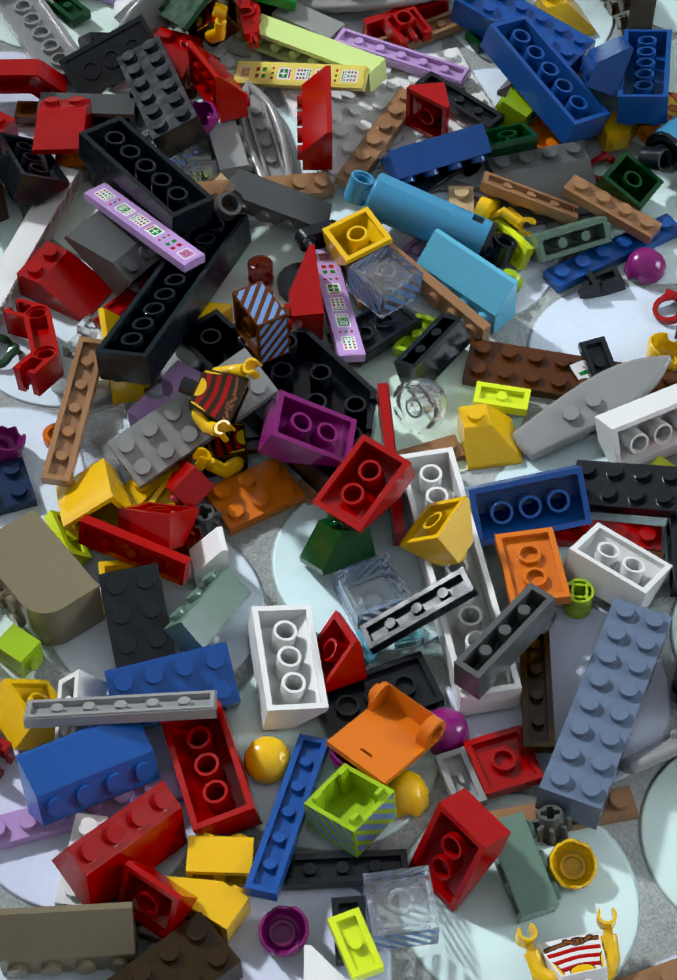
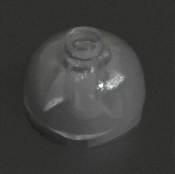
M410 379L400 384L394 392L393 398L397 397L394 413L402 426L410 432L414 429L420 432L418 434H424L439 426L447 414V396L443 388L431 379Z

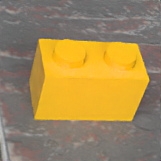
M211 833L198 834L197 836L189 835L186 878L223 881L229 886L237 885L244 887L255 858L254 837H247L243 834H233L230 837L215 836Z

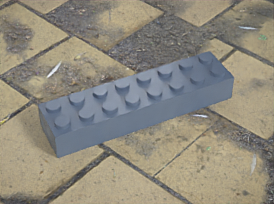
M614 597L540 783L535 808L540 809L546 805H557L561 809H566V816H570L573 822L595 830L597 829L664 647L672 616Z

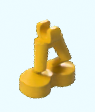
M482 196L479 199L473 213L493 222L495 219L503 218L513 228H516L522 236L532 235V232L524 229V224L529 222L532 225H536L534 218L522 217L511 206L500 209L501 201L497 198Z

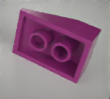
M279 390L266 407L258 452L287 463L338 467L353 448L357 420L291 393Z

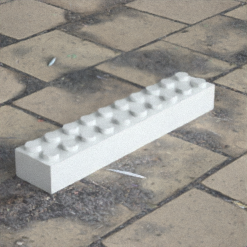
M453 447L400 455L411 462L415 474L411 483L402 493V500L410 528L428 503L467 496ZM472 512L473 543L467 550V556L462 562L456 565L438 566L417 556L425 588L464 567L479 594L434 620L456 706L463 716L519 707L522 685L515 662L479 700L454 684V661L500 614Z

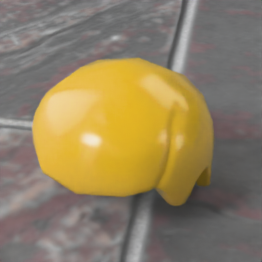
M667 332L654 333L649 337L646 357L669 355L672 360L666 371H677V341H670Z
M262 736L252 741L245 751V770L258 783L273 784L284 778L291 759L290 752L281 740L271 736Z
M404 770L386 785L395 790L397 818L401 819L407 815L417 818L428 808L430 793L420 775L410 770Z
M574 838L566 839L556 844L549 854V874L563 888L569 890L585 888L597 874V859L591 847Z

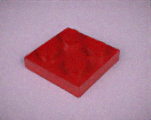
M521 725L463 741L462 747L464 746L488 800L541 783L544 773L535 754H523Z

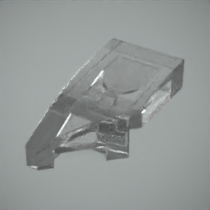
M88 314L77 324V334L63 346V356L74 358L79 336L99 339L98 327H95L91 314Z

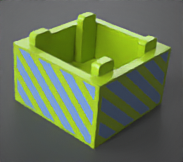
M346 763L304 802L307 828L357 858L398 816L395 790Z

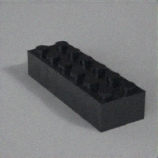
M159 35L153 39L146 40L140 46L128 50L116 58L150 136L161 152L168 158H171L209 138Z
M122 116L79 132V158L114 190L174 233L182 237L213 222L214 197Z

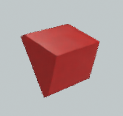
M445 83L409 85L406 94L405 125L429 138L447 134L450 105Z
M335 610L317 636L326 692L367 679L361 643L341 613Z
M128 860L124 864L117 902H132L136 921L160 938H165L183 924L197 897L148 864Z

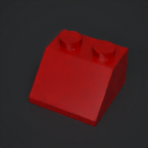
M146 502L119 508L118 528L173 550L174 548L184 546L198 517L199 507Z

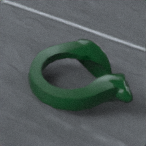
M0 334V343L10 345L4 357L0 360V368H3L16 355H21L22 352L17 343H13L6 335Z

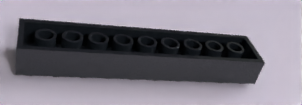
M213 212L212 223L181 237L205 254V262L184 273L168 260L163 259L95 350L100 379L113 380L114 382L138 383L140 385H152L251 243L248 214L238 213L231 221H222Z

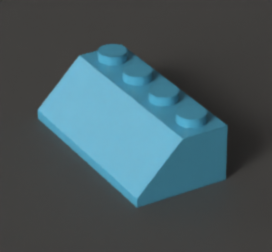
M436 229L416 263L491 324L490 332L492 334L496 333L514 318L518 281L440 229Z

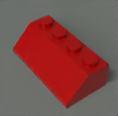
M186 41L191 84L197 88V93L203 101L207 100L216 106L220 123L247 117V107L250 106V99L248 93L242 90L240 83L234 80L233 75L228 73L225 65H222L214 55L193 41Z
M326 65L302 84V95H297V110H302L297 111V126H302V128H297V143H302V145H297V159L302 160L303 170H332L331 65Z
M220 700L217 701V718L162 721V729L193 832L195 834L233 835L262 824L228 716Z
M161 781L53 858L52 862L82 904L108 903L119 894L124 864L128 860L144 862L155 868L187 844L182 806L165 782Z

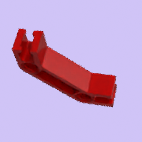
M0 59V94H33L39 99L41 92L66 93L67 77L40 59Z
M18 298L15 301L17 312L9 307L2 312L8 334L28 339L31 352L13 367L19 390L26 392L29 389V385H32L34 395L41 396L64 375L54 324L48 306Z

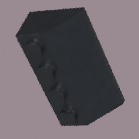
M0 132V179L14 203L20 206H28V204L38 206L69 187L68 179L52 154H32L33 138Z

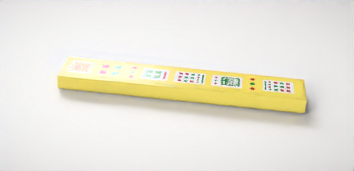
M238 61L234 80L237 83L239 82L241 86L246 81H250L257 87L302 89L303 83L326 65H331V90L365 92L370 69L363 65Z

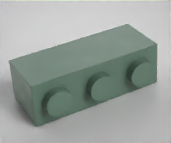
M592 216L525 236L526 241L535 248L530 257L532 262H545L612 242L606 216Z
M230 567L218 572L214 569L205 575L202 579L204 584L194 589L186 597L188 602L185 606H180L169 616L171 622L163 630L182 652L207 646L251 594Z
M523 811L498 819L511 834L494 864L517 923L520 924L555 912L559 906L558 900H561V894L554 880L550 881L546 869L549 866L543 850L538 851L535 844L536 831L530 819L526 820Z

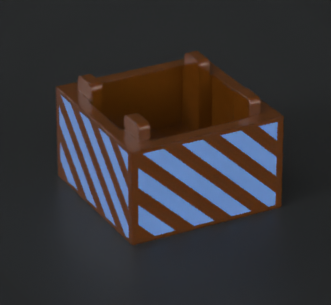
M262 280L233 291L235 331L261 364H264L290 353L289 311L286 307H282L275 299L271 287L265 286Z

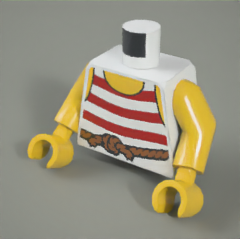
M612 907V920L605 921L600 916V908L598 909L596 923L603 930V935L601 936L599 931L540 943L537 944V949L534 945L538 933L536 926L529 923L527 928L530 938L524 937L520 927H518L515 933V942L526 950L524 957L532 979L613 980L621 960L617 934L613 933V928L617 921L616 910Z

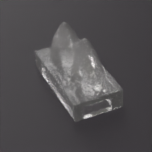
M237 33L219 43L213 53L219 62L225 65L226 70H236L237 63L231 55L251 58L247 47L235 38Z

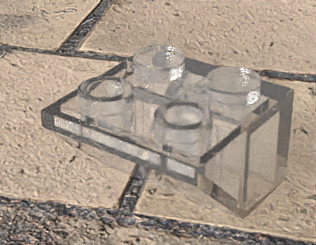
M118 402L90 411L79 453V459L84 470L103 458L111 465L120 463L108 447L107 442L130 427L124 404Z

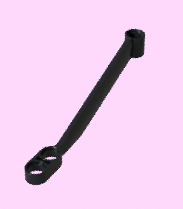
M471 161L462 163L463 167L450 172H448L447 168L438 170L439 175L427 179L424 178V175L415 177V182L409 185L430 193L459 173L466 177L476 174L481 167V163L472 165ZM332 219L305 226L297 231L294 240L302 252H306L308 246L315 244V249L324 248L326 245L322 229L337 221ZM312 236L307 242L302 243L307 237Z

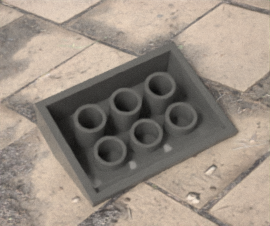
M581 140L486 158V171L575 205L578 204L561 195L563 187L575 174L596 185L591 161ZM496 197L501 201L500 209L511 206L522 217H532L536 220V225L526 222L524 228L557 222L551 217L537 215L530 209L522 206H513L508 201ZM579 206L578 217L593 215L592 212Z
M99 210L64 237L70 246L117 296H120L164 259Z

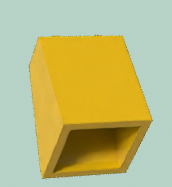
M104 458L75 475L71 487H56L63 527L77 539L80 520L85 514L118 527L119 508L132 506L117 470Z

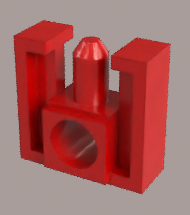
M415 6L402 9L382 18L381 28L393 44L408 48L409 40L417 43L419 36L415 29L422 36L423 43L432 39L433 29Z

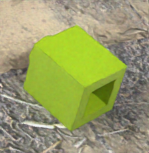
M12 624L0 637V662L23 678H26L31 671H35L40 667L45 658L41 641L17 625Z

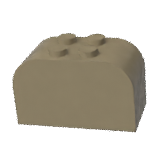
M34 509L0 528V608L2 610L7 608L13 624L23 628L24 631L40 640L42 645L58 646L73 640L105 620L99 585Z

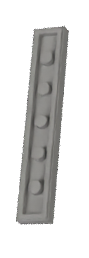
M217 690L28 700L23 719L25 729L212 719L217 718Z

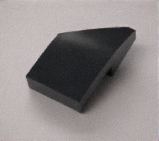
M616 265L595 273L588 271L586 281L582 288L579 287L578 296L580 299H587L617 293L626 289L625 281Z

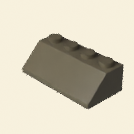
M132 902L0 909V968L3 975H8L12 978H23L33 973L57 976L62 972L76 971L79 974H91L96 970L110 969L113 972H118L138 957V927Z

